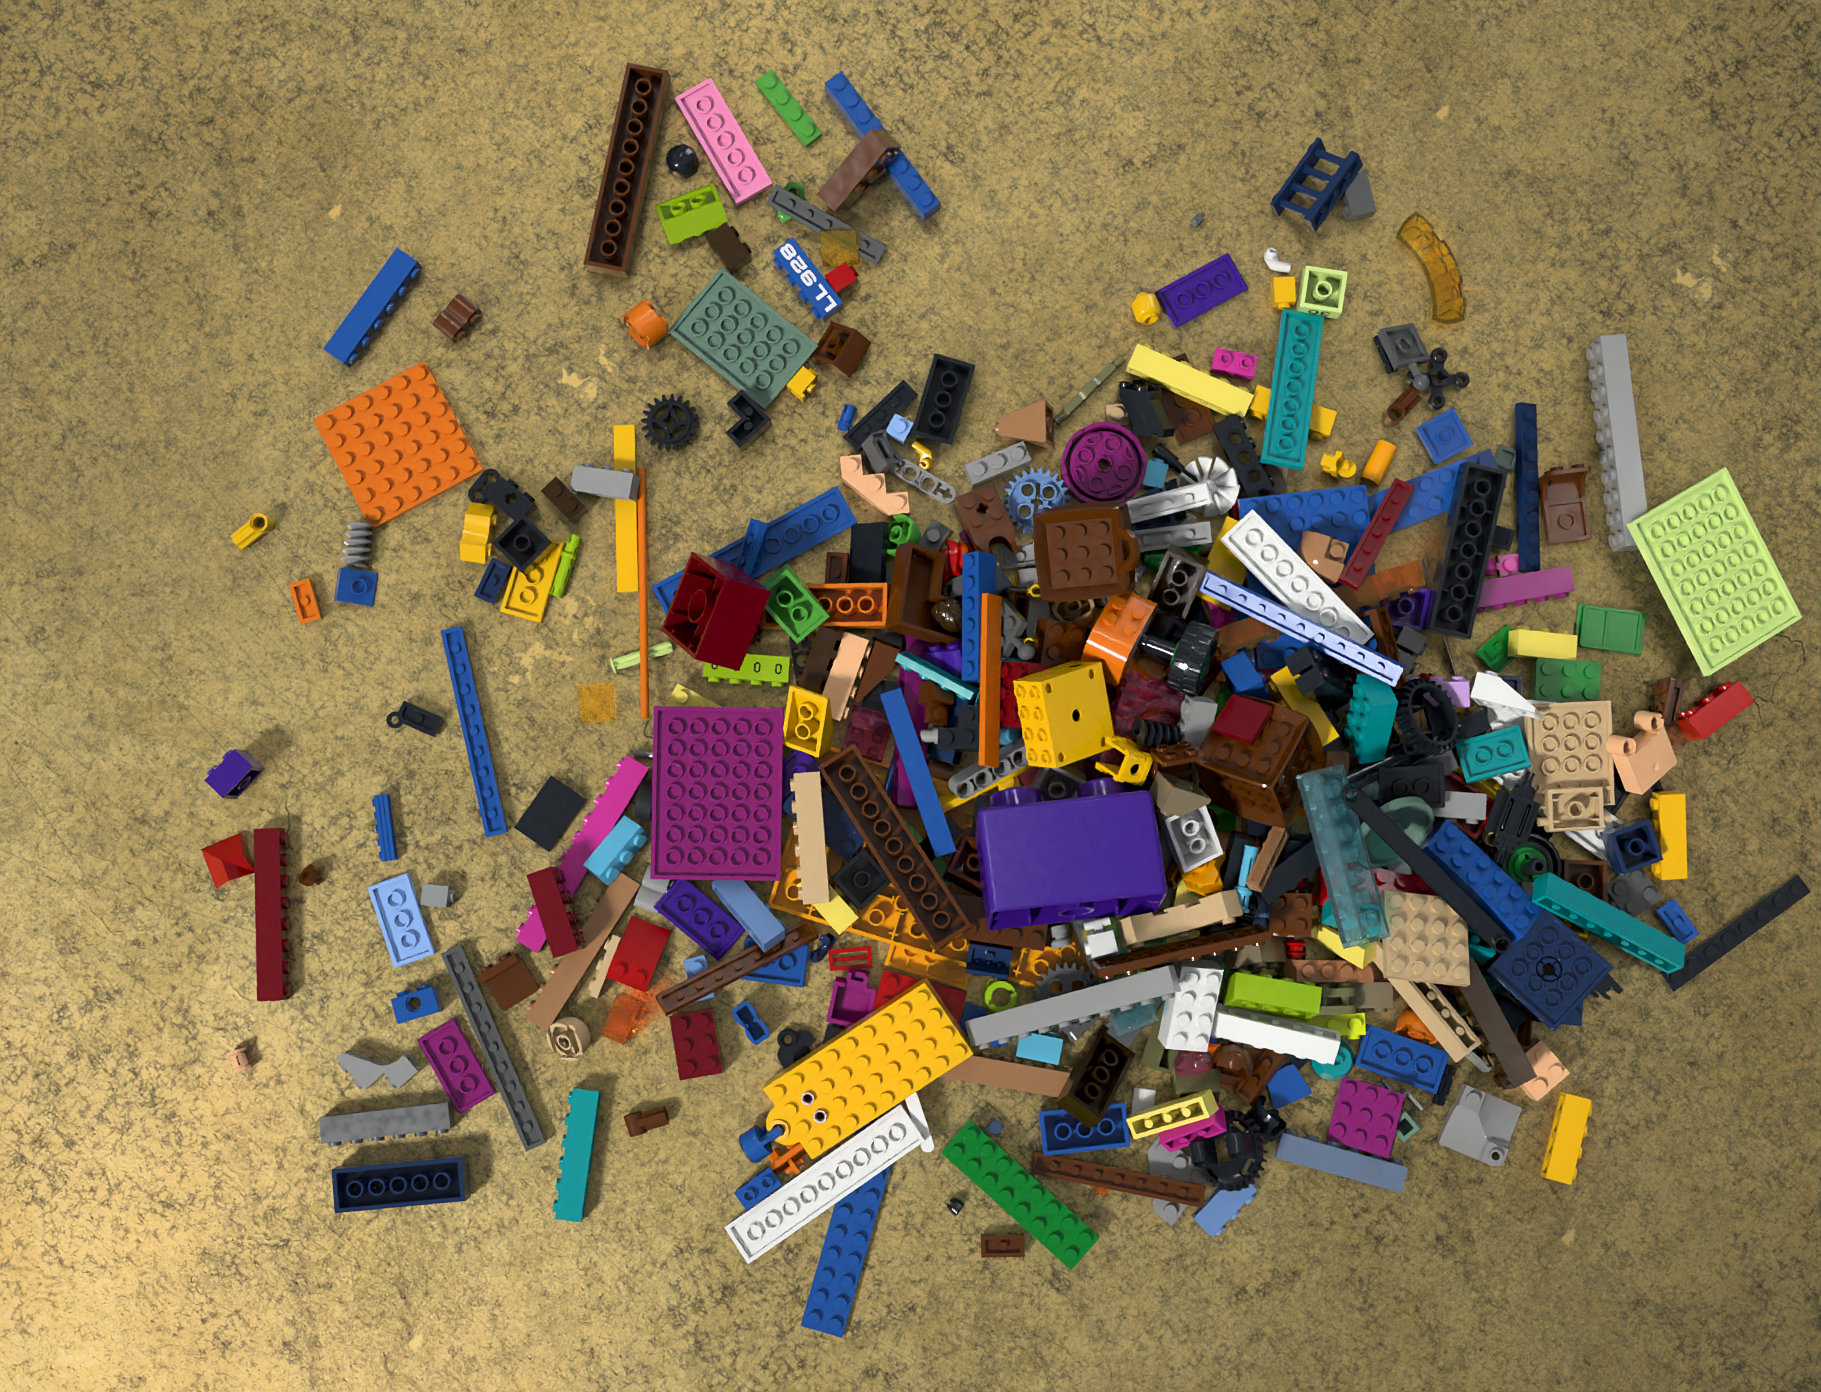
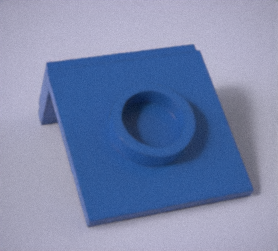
M339 568L334 601L372 607L377 573Z

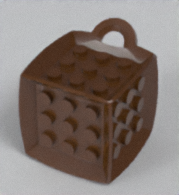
M1126 501L1079 503L1050 509H1039L1034 513V556L1042 600H1089L1131 593L1135 589V567L1139 561L1140 549L1138 540L1132 532Z
M1235 693L1234 695L1272 706L1273 712L1255 743L1250 745L1214 733L1213 731L1215 723L1231 697L1228 699L1212 723L1200 747V750L1205 754V759L1195 761L1197 773L1206 794L1215 805L1229 812L1261 824L1288 829L1299 815L1307 817L1319 813L1326 803L1327 796L1325 786L1319 779L1324 765V751L1319 734L1310 718L1280 704ZM1310 785L1315 792V798L1311 804L1304 805L1300 801L1306 788Z

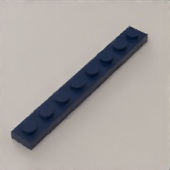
M1520 402L1515 404L1519 571L1536 572L1540 571L1536 404Z

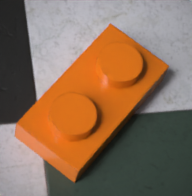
M307 578L289 584L300 624L305 625L323 619L311 579Z

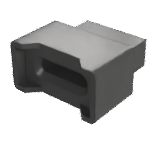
M885 430L871 433L861 444L864 449L860 453L861 458L870 474L890 471L901 460L900 456L894 453L889 444Z

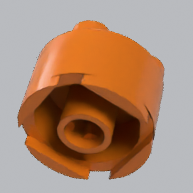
M645 299L643 302H638L621 317L623 325L627 322L629 334L642 347L647 345L646 349L650 350L668 334L666 327L668 322L662 315L658 316L653 311V305Z

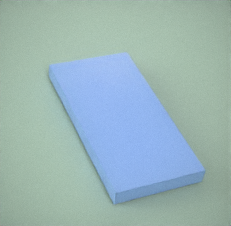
M410 873L367 887L394 968L436 954Z

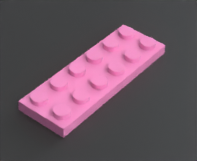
M711 78L675 97L676 103L737 206L773 186L768 174Z

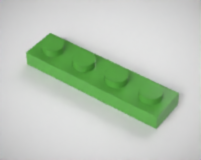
M772 69L755 81L757 87L806 148L823 136L820 129Z

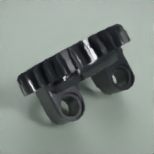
M1422 677L1411 679L1402 684V687L1397 689L1398 694L1395 695L1398 701L1395 721L1398 722V729L1403 733L1402 736H1406L1403 741L1405 753L1408 755L1426 754L1427 756L1433 755L1435 757L1453 749L1454 745L1458 742L1457 739L1460 738L1458 732L1461 731V728L1458 724H1460L1461 720L1457 719L1459 713L1455 711L1456 705H1453L1451 702L1452 697L1447 696V690L1442 691V685L1436 686V681H1430L1429 678L1423 679ZM1429 692L1430 696L1440 704L1433 706L1425 699L1423 694ZM1424 710L1429 731H1421L1412 713ZM1440 732H1445L1442 739L1443 742H1437Z
M1225 1110L1227 1131L1202 1141L1190 1143L1191 1163L1194 1167L1204 1168L1201 1175H1207L1206 1181L1213 1182V1187H1219V1190L1229 1192L1242 1191V1189L1249 1188V1184H1255L1254 1178L1261 1177L1258 1173L1259 1170H1265L1261 1165L1262 1162H1267L1263 1158L1264 1154L1268 1153V1151L1264 1150V1145L1267 1142L1262 1141L1265 1134L1259 1133L1261 1126L1255 1125L1256 1120L1251 1119L1250 1115L1243 1114L1241 1111ZM1233 1121L1239 1122V1125L1247 1131H1241L1233 1124ZM1225 1138L1228 1156L1236 1160L1218 1164L1215 1140ZM1250 1158L1255 1159V1162H1251L1247 1169L1249 1174H1242V1169L1247 1160Z

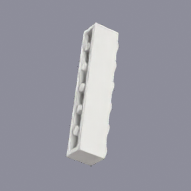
M1218 1002L1210 1034L1213 1038H1225L1234 1043H1246L1255 1048H1267L1276 1053H1288L1300 1059L1308 1058L1316 1060L1321 1064L1329 1063L1333 1065L1341 1042L1339 1031L1256 1011L1223 1006L1222 1003Z

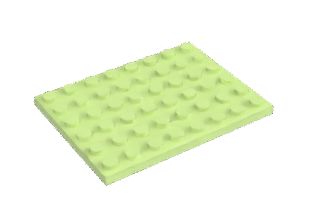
M1726 467L1717 470L1626 524L1704 676H1710L1802 618Z

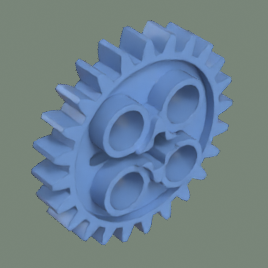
M1032 467L1030 468V474L1022 470L1023 476L1021 478L1015 474L1017 481L1009 480L1012 486L1011 489H1004L1009 495L1002 497V499L1008 501L1004 506L1009 508L1007 513L1009 516H1012L1011 522H1017L1015 529L1018 530L1022 526L1023 534L1029 529L1032 536L1034 504L1031 503V499H1035L1037 483H1040L1039 499L1042 500V504H1038L1037 510L1044 507L1055 508L1071 505L1065 502L1071 496L1064 495V492L1068 490V487H1061L1064 480L1062 479L1057 482L1058 474L1050 477V470L1048 469L1043 474L1041 467H1039L1037 473L1034 472ZM1025 484H1030L1033 487V493L1029 496H1025L1021 492V488ZM1047 486L1054 489V495L1051 498H1045L1042 494L1043 489ZM1023 505H1028L1031 509L1030 514L1026 517L1019 514V508Z

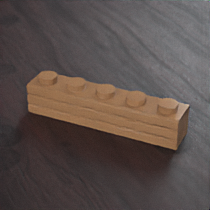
M1273 826L1269 831L1262 850L1258 853L1257 860L1252 865L1251 872L1246 878V884L1250 890L1263 891L1289 837L1285 828Z

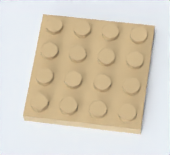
M1388 890L1382 891L1383 978L1463 987L1469 986L1467 923L1440 896Z

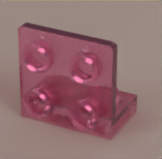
M854 705L841 751L855 744L863 758L881 763L891 733V727L886 714Z

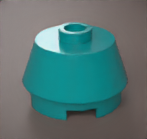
M1341 1039L1334 1065L1329 1063L1321 1064L1311 1059L1313 1069L1325 1080H1341L1353 1068V1051Z

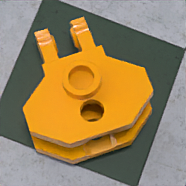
M1223 851L1222 855L1186 873L1178 866L1186 888L1203 896L1219 893L1224 887L1219 875L1221 874L1220 867L1226 858V853Z

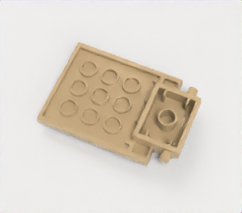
M1611 700L1531 704L1544 716L1543 721L1524 716L1525 747L1531 763V768H1527L1526 771L1535 773L1531 786L1537 792L1533 801L1540 803L1539 809L1543 810V817L1537 818V825L1544 826L1546 832L1604 829V823L1611 822V815L1604 814L1603 806L1615 805L1613 757L1606 749V742L1612 735Z

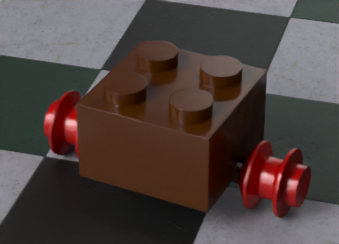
M1304 879L1293 889L1295 891L1284 893L1278 902L1269 905V931L1271 936L1292 938L1285 942V944L1290 946V950L1285 952V954H1290L1289 958H1303V954H1307L1303 951V946L1307 945L1304 940L1298 939H1301V937H1318L1319 894L1301 893L1299 890H1304L1308 887V885L1304 884Z

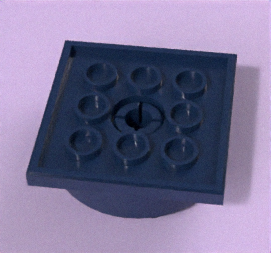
M1543 909L1527 934L1522 939L1511 944L1510 950L1502 953L1486 972L1501 984L1516 1002L1527 1008L1554 1032L1614 967L1552 912ZM1543 964L1551 965L1553 972L1550 976L1543 975Z

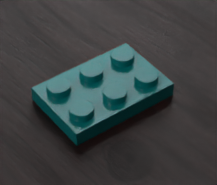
M1519 725L1461 740L1456 744L1467 784L1531 768Z

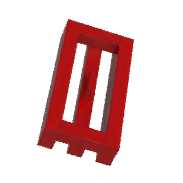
M871 946L828 950L830 971L849 970V967L856 969L873 968ZM867 951V955L833 958L835 953ZM868 959V964L834 966V962Z

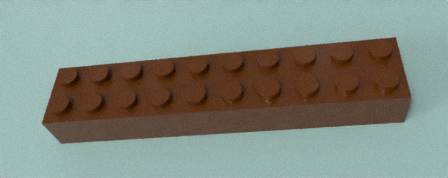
M627 63L583 263L587 271L628 279L671 81L668 70Z
M852 744L819 765L818 769L935 952L973 929L855 744Z

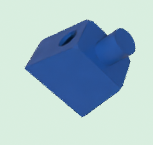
M1291 1062L1282 1065L1266 1086L1270 1105L1274 1110L1312 1094L1311 1089Z

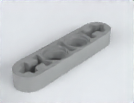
M900 456L901 460L897 463L899 466H902V462L905 463L901 473H897L899 468L896 466L887 471L941 504L949 505L953 503L956 497V491L951 485ZM906 469H915L916 476L913 479L906 478L904 475ZM928 478L932 479L935 483L934 487L930 490L922 486L923 481ZM938 484L942 485L940 490L944 492L950 490L951 499L948 497L946 500L942 499L943 494L938 491L937 495L933 494L937 490Z

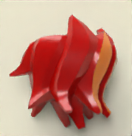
M945 540L947 548L939 551L946 554L943 571L944 582L962 575L963 554L972 552L967 542L960 540L957 543L952 540Z

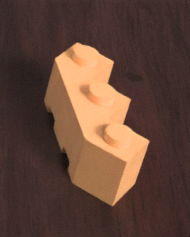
M861 454L840 457L843 483L851 487L887 518L892 519V516L897 514L910 517L908 492L886 494L884 473L863 475Z

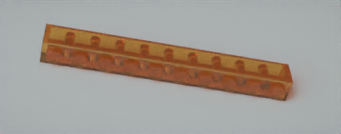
M1414 560L1365 577L1358 591L1346 585H1341L1331 590L1353 613H1357L1360 611L1359 607L1367 605L1368 608L1380 605L1379 600L1384 598L1391 601L1400 598V593L1407 591L1408 594L1420 591V586L1425 585L1426 582L1419 561ZM1248 617L1217 628L1220 631L1217 650L1219 655L1225 654L1226 657L1238 654L1237 649L1246 647V650L1258 647V642L1266 640L1269 643L1278 640V635L1284 632L1253 617Z

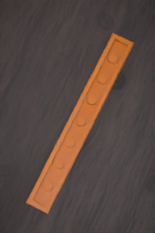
M983 593L981 605L979 766L999 768L1002 597Z

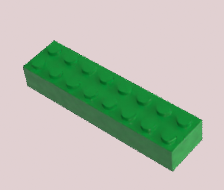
M970 1117L941 1148V1153L1070 1270L1076 1266L1100 1238L1099 1234Z

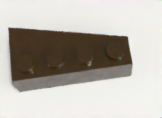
M819 625L817 632H814L811 639V650L805 655L803 664H805L804 670L799 672L796 684H799L798 687L822 695L844 634Z

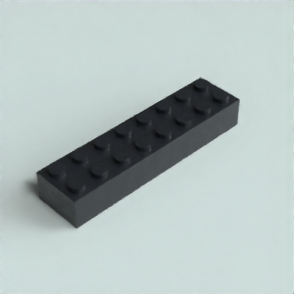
M1467 461L1459 464L1423 631L1461 640L1471 639L1508 471Z

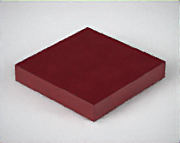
M1233 694L1215 723L1213 731L1214 733L1253 745L1271 716L1273 708L1272 706Z

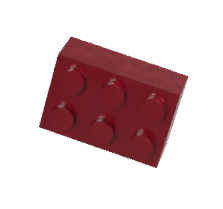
M1002 662L1000 678V727L1022 729L1013 680L1049 669L1050 666L1030 662Z
M714 1007L670 1015L669 1019L679 1079L686 1080L723 1073L725 1070Z

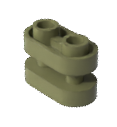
M1338 983V987L1329 988V984H1316L1317 987H1322L1320 1013L1317 1015L1357 1014L1356 1005L1350 1004L1349 997L1356 996V988L1351 987V983ZM1328 997H1341V1005H1328Z

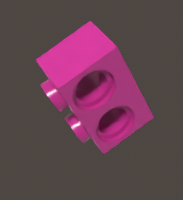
M1216 347L1209 372L1219 376L1250 382L1254 377L1258 356Z

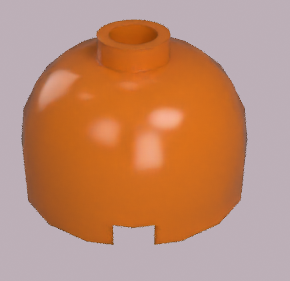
M1408 1008L1400 1014L1395 1028V1032L1400 1031V1036L1422 1043L1423 1039L1429 1040L1428 1044L1437 1043L1438 1040L1412 1008Z

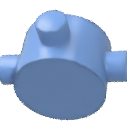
M992 1118L989 1127H986V1131H990L992 1134H995V1137H998L1002 1128L1005 1127L1004 1123L1000 1124L995 1118Z

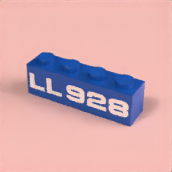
M793 237L773 251L775 258L772 260L779 270L783 269L787 274L785 276L786 280L792 287L795 285L800 291L798 292L799 297L804 303L808 301L812 307L810 311L817 320L821 318L823 322H826L844 308L842 300Z

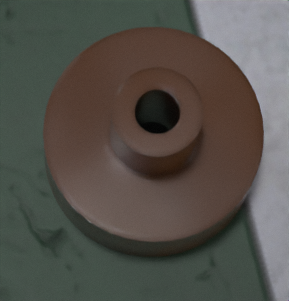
M312 864L306 866L300 874L299 882L306 887H310L313 884L319 885L322 882V878L319 877V868Z

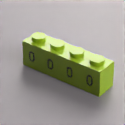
M746 654L739 671L704 662L703 677L708 678V682L721 683V679L729 680L730 684H742V681H751L750 685L763 686V682L772 683V687L783 688L784 684H789L791 658Z

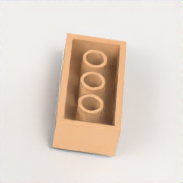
M844 632L822 693L823 696L830 698L832 721L842 724L843 720L847 721L851 710L848 704L850 700L854 701L858 691V688L855 686L857 680H862L865 667L862 665L864 660H869L872 652L869 640Z

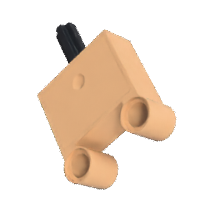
M1644 710L1638 711L1634 717V726L1641 731L1634 738L1611 735L1606 742V749L1613 757L1625 791L1641 795L1649 788L1651 794L1652 792L1664 791L1659 779L1678 763L1664 728V719H1661L1662 715L1660 713Z

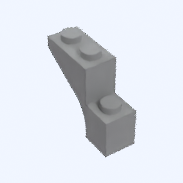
M345 1052L337 1057L339 1067L344 1072H349L353 1077V1083L358 1088H363L364 1090L372 1087L385 1074L387 1075V1082L392 1087L399 1089L405 1086L422 1070L409 1053L390 1064L381 1063L352 1052Z

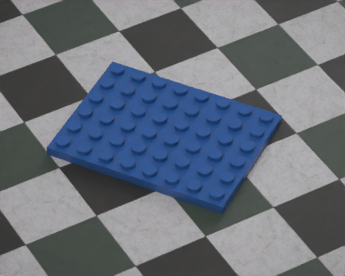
M1366 485L1238 499L1240 520L1253 509L1295 553L1302 533L1305 531L1327 535L1332 539L1349 544L1343 562L1345 564L1344 568L1370 524ZM1374 563L1358 591L1338 581L1335 585L1328 586L1354 614L1379 608ZM1245 566L1247 588L1284 606ZM1367 615L1362 622L1370 629L1372 623L1370 615ZM1251 617L1257 670L1287 666L1284 659L1304 646L1313 650L1316 649ZM1371 637L1367 645L1374 650L1377 647L1376 639Z

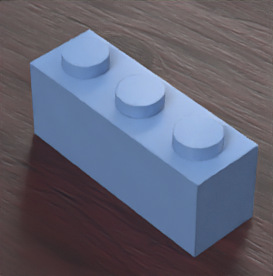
M1249 1184V1188L1242 1189V1191L1232 1192L1219 1190V1187H1217L1203 1202V1207H1198L1191 1216L1211 1237L1215 1234L1218 1236L1226 1228L1224 1224L1230 1218L1233 1220L1239 1215L1241 1206L1244 1203H1250L1255 1198L1257 1189L1252 1184Z

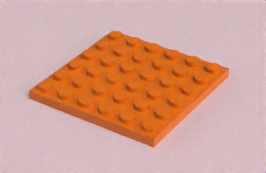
M425 360L313 420L368 524L374 526L370 527L371 530L387 524L484 472L479 459Z

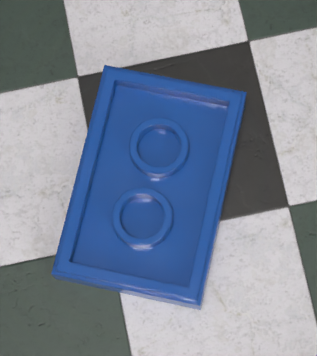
M746 936L744 950L757 944L752 937ZM807 944L740 979L804 988L810 945Z

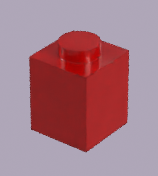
M844 262L827 273L825 280L835 293L840 296L858 284L856 277L859 275L852 265L849 267Z

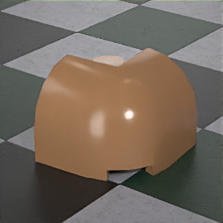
M1305 531L1302 533L1296 554L1327 586H1333L1338 581L1345 564L1343 562L1349 544L1332 539L1327 535Z

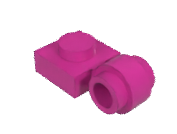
M1518 554L1498 555L1495 557L1496 562H1494L1493 558L1488 559L1485 577L1494 576L1495 571H1497L1498 578L1521 574V571H1519Z

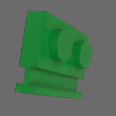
M1508 624L1503 625L1474 652L1486 668L1497 674L1516 658L1507 656L1509 631H1512Z

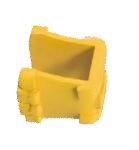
M1108 736L1105 742L1125 755L1122 765L1116 766L1096 762L1095 768L1105 774L1112 775L1115 781L1122 783L1125 781L1132 785L1142 786L1152 765V755L1143 752L1141 746H1137L1131 739L1120 736ZM1139 764L1138 771L1133 774L1130 771L1132 766Z

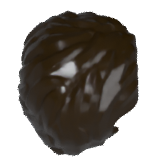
M952 598L946 601H937L930 611L931 620L935 627L946 634L961 632L962 602Z

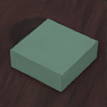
M1502 444L1498 445L1494 456L1498 468L1512 472L1516 463V450Z

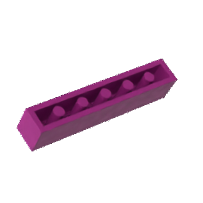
M1570 565L1484 581L1477 613L1486 612L1485 608L1493 607L1494 610L1507 608L1506 604L1514 603V606L1526 605L1527 600L1535 599V603L1547 601L1549 596H1556V599L1569 597V593L1575 591Z

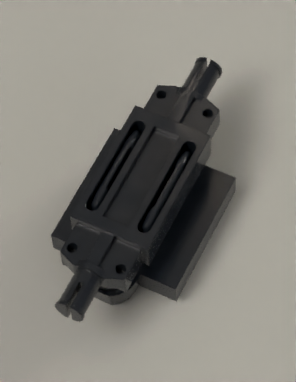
M1526 771L1523 783H1514L1511 793L1500 789L1496 792L1483 829L1495 834L1493 845L1498 849L1495 862L1503 864L1507 852H1515L1518 842L1527 844L1541 805L1533 801L1537 792L1531 786L1535 773Z

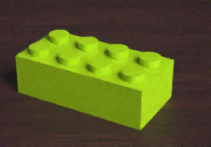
M1238 970V972L1225 980L1223 1006L1301 1020H1309L1320 1013L1322 987L1315 986L1313 982H1302L1300 984L1295 983L1294 979L1291 978L1272 979V975L1260 974L1256 976L1251 975V972L1247 970Z

